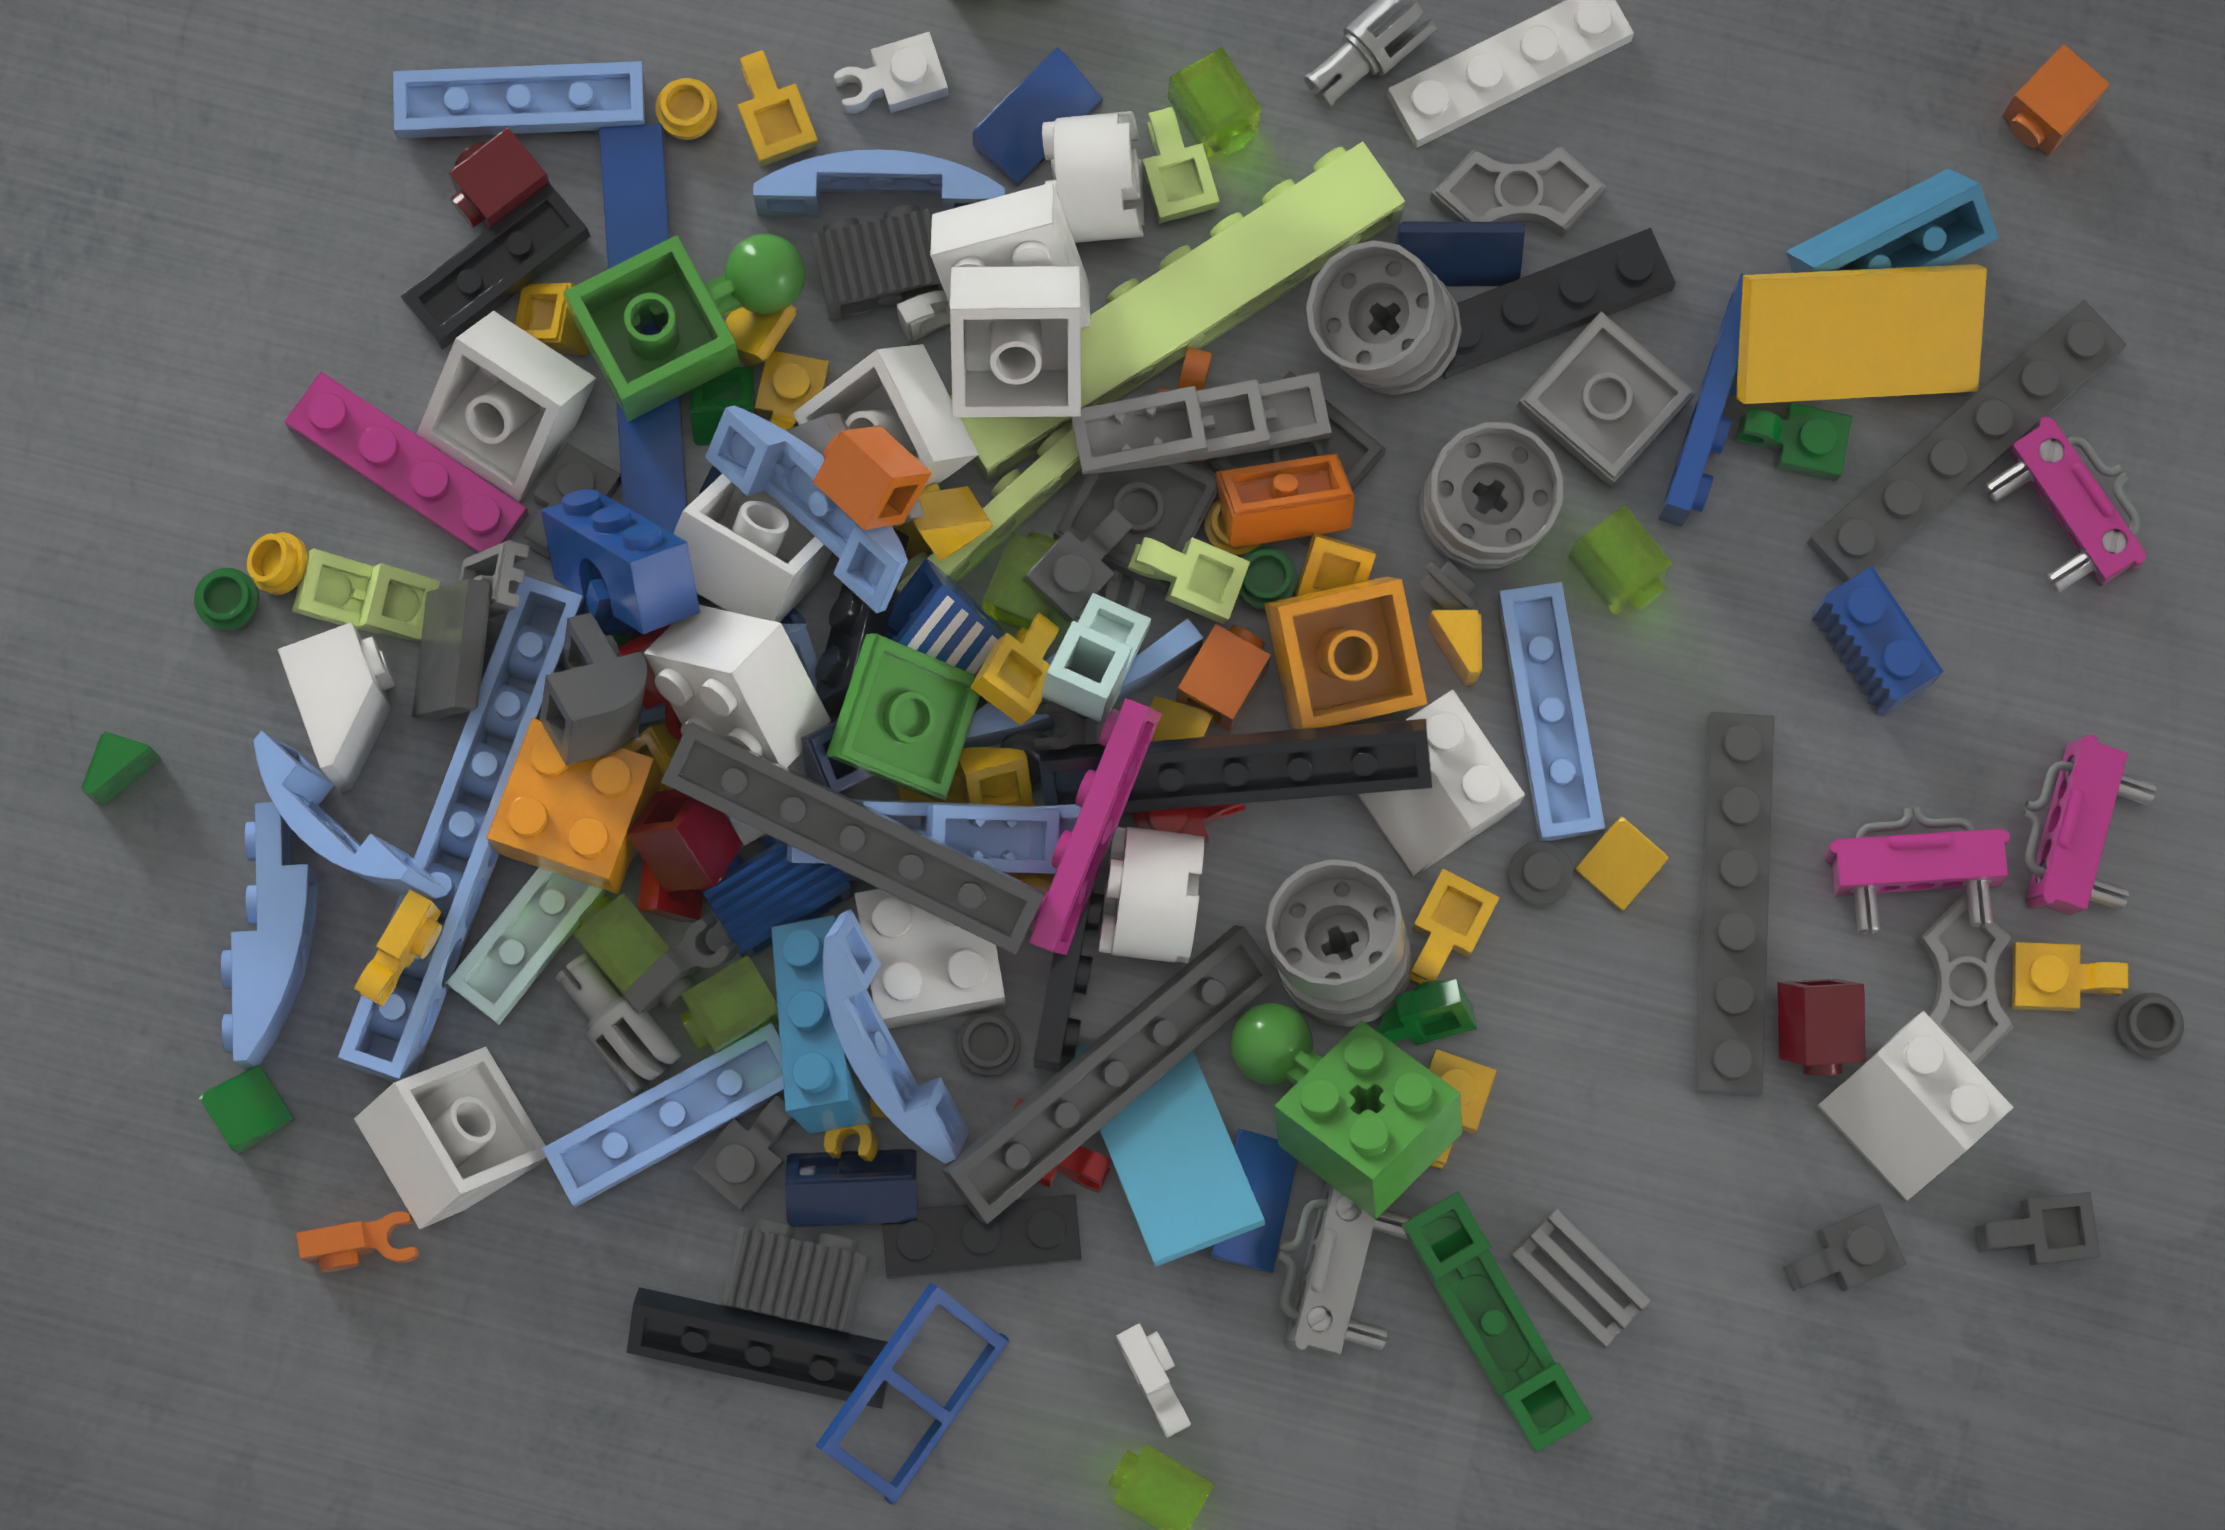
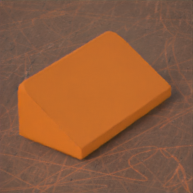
M1337 453L1216 472L1215 479L1226 534L1231 547L1237 548L1312 536L1313 532L1326 534L1345 531L1352 525L1355 496Z

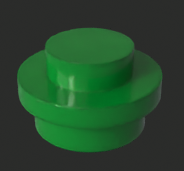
M1259 547L1242 557L1250 561L1238 594L1246 604L1255 609L1265 610L1264 603L1287 599L1293 596L1297 586L1298 575L1294 562L1286 553L1273 547Z
M220 568L208 573L201 579L195 590L194 605L201 620L209 627L224 632L235 631L247 625L255 616L259 606V594L254 582L248 575L237 569Z

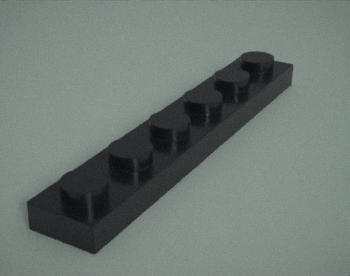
M1426 719L1151 741L1123 813L1432 788ZM1090 746L1041 751L1039 766L1045 806L1076 804L1078 789L1085 774L1090 769L1097 770L1106 747Z

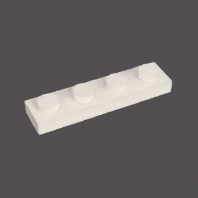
M1565 0L1389 87L1386 97L1416 149L1631 42L1634 32L1616 0Z

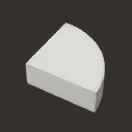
M944 290L924 293L897 304L899 324L908 341L912 340L914 342L950 324V305Z

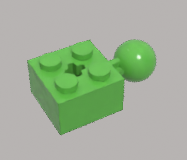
M763 233L752 235L739 242L727 259L725 273L703 283L679 237L675 235L563 293L572 320L626 420L629 422L739 366L736 342L722 317L741 307L750 312L764 315L778 313L786 309L800 296L805 284L806 270L801 254L793 244L778 235ZM653 323L658 330L662 331L655 335H644L642 327Z
M1268 1002L1256 1005L1243 1013L1233 1028L1230 1040L1232 1057L1239 1070L1246 1077L1264 1085H1279L1289 1081L1295 1085L1274 1105L1279 1146L1374 1219H1377L1462 1134L1460 1092L1362 1020L1323 1058L1313 1051V1036L1307 1021L1298 1011L1285 1004Z

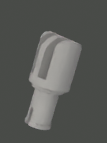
M1377 0L1344 28V45L1312 73H1308L1304 77L1310 90H1313L1315 87L1321 89L1315 96L1325 106L1330 108L1341 95L1367 73L1384 76L1438 29L1431 19L1427 20L1386 52L1384 48L1413 24L1424 12L1416 0L1396 11L1373 32H1370L1368 28L1400 0ZM1333 78L1331 82H1329L1324 88H1322L1328 81H1330Z
M585 953L565 966L569 972L566 973L565 970H561L555 977V980L559 985L563 986L590 1020L587 1024L586 1038L632 1095L637 1096L649 1085V1080H655L667 1069L666 1064H673L682 1056V1052L649 1011L638 1013L624 996L620 997L593 963L591 956Z

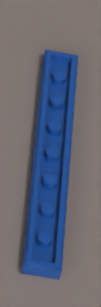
M661 123L599 128L608 269L670 238L664 137ZM653 323L642 327L644 335H655L662 331L658 330ZM681 395L629 422L616 401L623 506L667 531L674 533L682 511L688 506Z

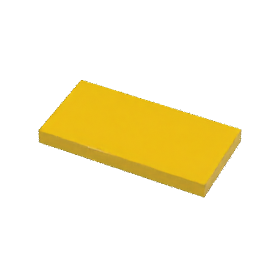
M1979 264L1743 275L1736 399L1743 404L1977 392L1979 387L1987 268Z

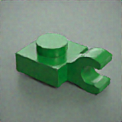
M1791 403L1786 409L1785 418L1782 419L1773 412L1748 407L1746 415L1740 417L1736 442L1778 450L1775 467L1777 469L1837 481L1842 475L1852 416Z
M1455 979L1447 982L1442 980L1427 981L1418 985L1413 991L1395 995L1396 1005L1380 1016L1382 1021L1374 1028V1030L1392 1043L1411 1037L1415 1045L1476 1030L1477 1024L1473 1005L1458 980Z

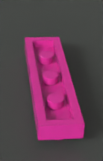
M323 372L319 373L284 421L290 430L476 554L511 540L529 515L526 507Z
M1125 698L1121 710L1113 709L1108 715L1100 736V745L1106 748L1097 770L1090 769L1085 774L1078 789L1076 806L1081 807V811L1073 831L1065 830L1055 847L1052 866L1058 869L1049 892L1042 891L1046 895L1030 926L1034 930L1029 943L1054 953L1067 955L1162 713Z

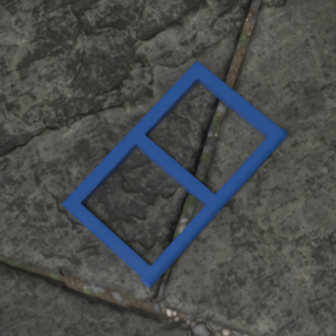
M930 1282L815 1446L881 1493L886 1502L894 1505L1009 1342L1008 1337L1002 1333L998 1334L946 1292ZM937 1304L988 1343L944 1407L892 1369ZM883 1381H886L935 1418L891 1483H888L838 1446Z

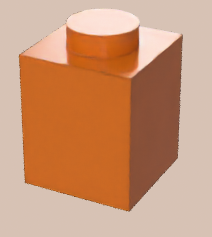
M2063 44L2015 94L2002 116L2010 122L2009 126L2012 133L2022 143L2031 148L2038 147L2049 156L2093 110L2110 86V83Z
M879 425L840 431L826 446L823 454L824 462L813 483L863 530L903 524L932 472Z
M1215 624L1179 684L1176 702L1213 713V723L1231 732L1268 670L1271 655L1262 650L1265 643L1255 634L1242 627L1232 625L1228 631Z

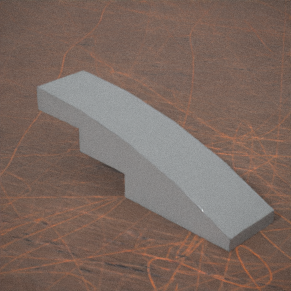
M1319 372L1258 384V380L1254 379L1196 391L1195 386L1081 408V416L1071 417L1083 475L1149 468L1257 452L1331 438L1332 434Z

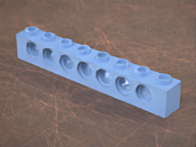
M525 575L523 582L518 585L515 593L520 595L518 607L508 611L480 685L478 707L469 713L414 860L445 888L438 899H429L441 911L436 921L442 925L440 935L432 950L424 959L416 956L409 969H403L394 991L383 1007L361 995L338 1058L348 1067L392 1083L417 1073L449 988L446 981L456 970L499 854L486 837L532 718L540 720L545 677L548 674L565 670L561 661L567 618L582 615L585 603L583 595ZM404 895L399 896L390 921L405 898Z

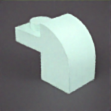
M1092 593L1079 621H1072L1046 673L1042 697L1102 724L1120 694L1127 672L1148 632L1151 618Z

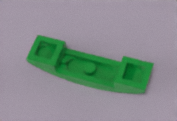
M1459 1191L1402 1223L1401 1226L1457 1330L1535 1453L1541 1451L1593 1420L1559 1362L1555 1363L1489 1250L1492 1247Z

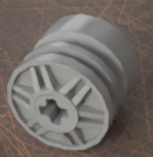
M1373 240L1350 245L1328 259L1312 281L1306 304L1309 331L1322 353L1368 390L1389 395L1419 391L1439 378L1455 357L1462 332L1459 307L1446 285L1418 257L1400 245ZM1395 318L1400 327L1397 332L1391 335L1385 325L1390 319Z
M1484 422L1462 430L1442 448L1430 467L1419 492V518L1427 539L1446 560L1469 570L1496 571L1521 561L1553 526L1563 504V475L1554 452L1535 433L1513 423ZM1487 491H1490L1498 498L1494 503L1495 509H1490L1484 515L1475 507L1479 502L1478 497H1482Z
M1328 859L1306 865L1283 881L1269 903L1265 928L1284 991L1298 1010L1322 1024L1350 1027L1357 1025L1361 1020L1365 1023L1373 1021L1396 1005L1395 995L1404 993L1410 983L1413 956L1396 892L1379 872L1357 861ZM1346 951L1351 958L1341 961L1337 954Z

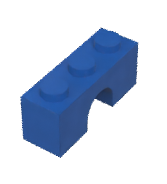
M594 489L573 491L562 498V503L541 510L554 580L575 593L586 597L590 580L603 577L608 589L613 616L642 634L700 613L687 541Z

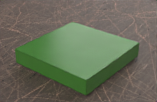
M866 634L826 756L933 800L946 801L980 697L978 693L970 688L976 675L881 635Z

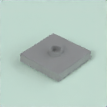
M1600 312L1519 400L1517 407L1612 488L1688 405L1696 392L1610 318Z

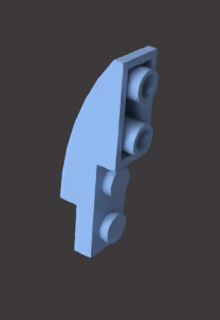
M273 802L255 803V822H246L245 825L246 856L248 860H256V885L247 886L246 913L249 924H257V931L231 932V950H223L221 954L222 984L224 989H232V1014H224L222 1019L223 1048L225 1053H233V1061L243 1069H251L262 1063L276 1042L292 1011L304 979L312 947L317 914L318 874L308 864L292 865V829L280 815Z

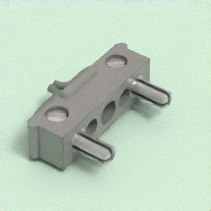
M1327 1182L1322 1199L1311 1200L1305 1205L1295 1239L1292 1242L1282 1241L1277 1255V1260L1284 1262L1287 1267L1280 1295V1305L1283 1312L1291 1318L1284 1342L1286 1343V1348L1290 1351L1309 1349L1330 1356L1341 1354L1344 1340L1376 1350H1382L1386 1344L1385 1341L1347 1331V1329H1353L1380 1338H1387L1386 1328L1351 1319L1350 1317L1372 1231L1375 1230L1406 1240L1408 1238L1402 1227L1374 1219ZM1319 1208L1294 1307L1292 1308L1289 1301L1296 1276V1264L1294 1259L1286 1252L1295 1251L1302 1246L1312 1212ZM1387 1210L1378 1217V1219L1398 1225L1412 1218Z

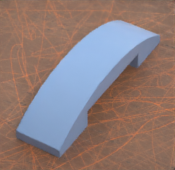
M878 149L837 152L793 163L755 182L753 196L757 215L819 216L820 192L942 194V209L946 211L1005 195V187L969 167L946 159L914 152Z
M735 405L726 407L705 458L745 495L749 496L761 491L769 494L840 558L833 574L876 613L885 611L908 562L904 548L892 526L863 530L813 483L824 462L823 455L784 429Z
M262 730L253 741L262 780L276 809L302 841L332 863L385 890L406 896L409 889L427 899L439 898L445 888L408 853L372 834L367 837L362 845L356 841L319 805L333 788V783L298 750Z
M852 909L839 914L824 938L823 948L825 992L838 1039L863 1087L883 1113L910 1140L946 1164L957 1159L970 1131L941 1077L919 1086L915 1081L867 991L881 964Z

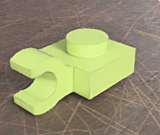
M1173 107L1149 113L1150 122H1147V127L1157 155L1143 159L1142 169L1158 223L1218 208L1220 200L1203 143L1184 147Z
M1144 537L1141 545H1135L1127 568L1148 578L1171 582L1165 597L1166 601L1224 624L1231 616L1250 561L1193 537L1185 543L1182 553L1159 541Z

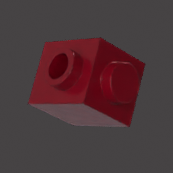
M508 127L488 143L477 142L468 147L456 159L455 168L448 172L457 192L450 200L457 211L472 228L482 223L487 230L550 183L547 173Z
M675 789L657 791L627 833L665 892L689 889L706 890L715 887L725 877L727 867L743 845L723 812Z
M1841 979L1777 982L1779 1059L1803 1065V1074L1814 1076L1842 1074V1063L1866 1062L1864 984Z

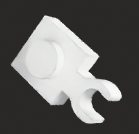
M930 32L870 49L874 67L868 69L853 66L845 67L834 74L836 88L847 83H854L862 89L856 97L842 100L843 111L847 114L859 113L865 110L873 100L882 97L885 98L889 113H894L949 96L948 86Z
M1139 1323L1116 1335L1115 1340L1143 1395L1147 1398L1165 1436L1168 1438L1189 1427L1191 1423L1165 1371L1175 1365L1158 1332L1156 1331L1146 1336Z

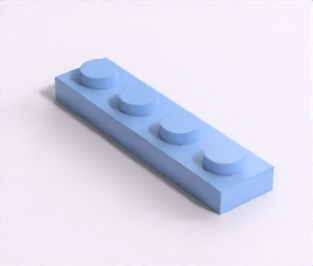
M642 61L393 71L394 132L397 139L498 135L507 127L513 134L598 131L599 128L646 125L644 68Z
M1562 582L1499 591L1497 600L1539 841H1552L1603 833L1605 824Z
M772 1023L543 1147L542 1150L571 1204L576 1208L729 1124L733 1119L736 1120L771 1101L776 1095L780 1096L783 1094L784 1084L780 1037Z

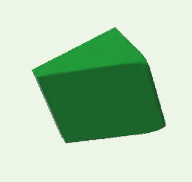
M735 367L690 390V416L693 441L696 445L711 444L726 407L735 405L756 415L753 367Z
M105 731L99 738L81 786L82 791L96 804L105 806L159 761L160 756L146 744Z
M257 1065L218 1084L198 1096L229 1147L239 1155L295 1120L261 1065Z

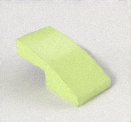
M315 548L307 551L308 563L305 574L298 584L292 612L338 625L352 622L358 630L421 642L426 593L438 589L440 585L439 580L383 563L371 566Z

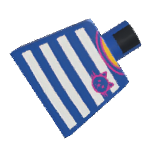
M925 558L894 600L885 637L977 676L992 646L1005 633L990 613L938 566Z

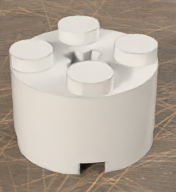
M1133 112L1056 118L1052 122H1043L1042 139L1046 160H1051L1053 180L1045 181V184L1053 182L1074 242L1143 237L1144 233L1141 226L1145 225L1142 161L1141 159L1138 160L1136 149H1131V141H1139Z
M1135 827L1116 828L1111 841L1109 875L1104 891L1099 952L1111 953V955L1188 964L1192 951L1199 903V874L1202 875L1204 856L1203 836Z

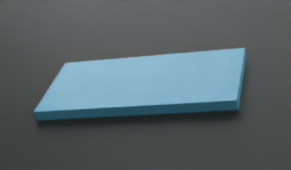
M1093 1043L1076 1049L1075 1058ZM1194 1051L1189 1053L1099 1129L1155 1267L1265 1225L1264 1217Z

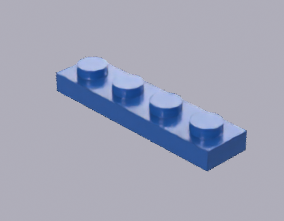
M1743 273L1740 274L1732 290L1658 517L1659 520L1680 527L1683 526L1691 509L1699 512L1703 511L1714 476L1705 474L1703 471L1710 452L1721 454L1732 423V419L1722 416L1728 394L1736 396L1742 284L1743 275H1746Z

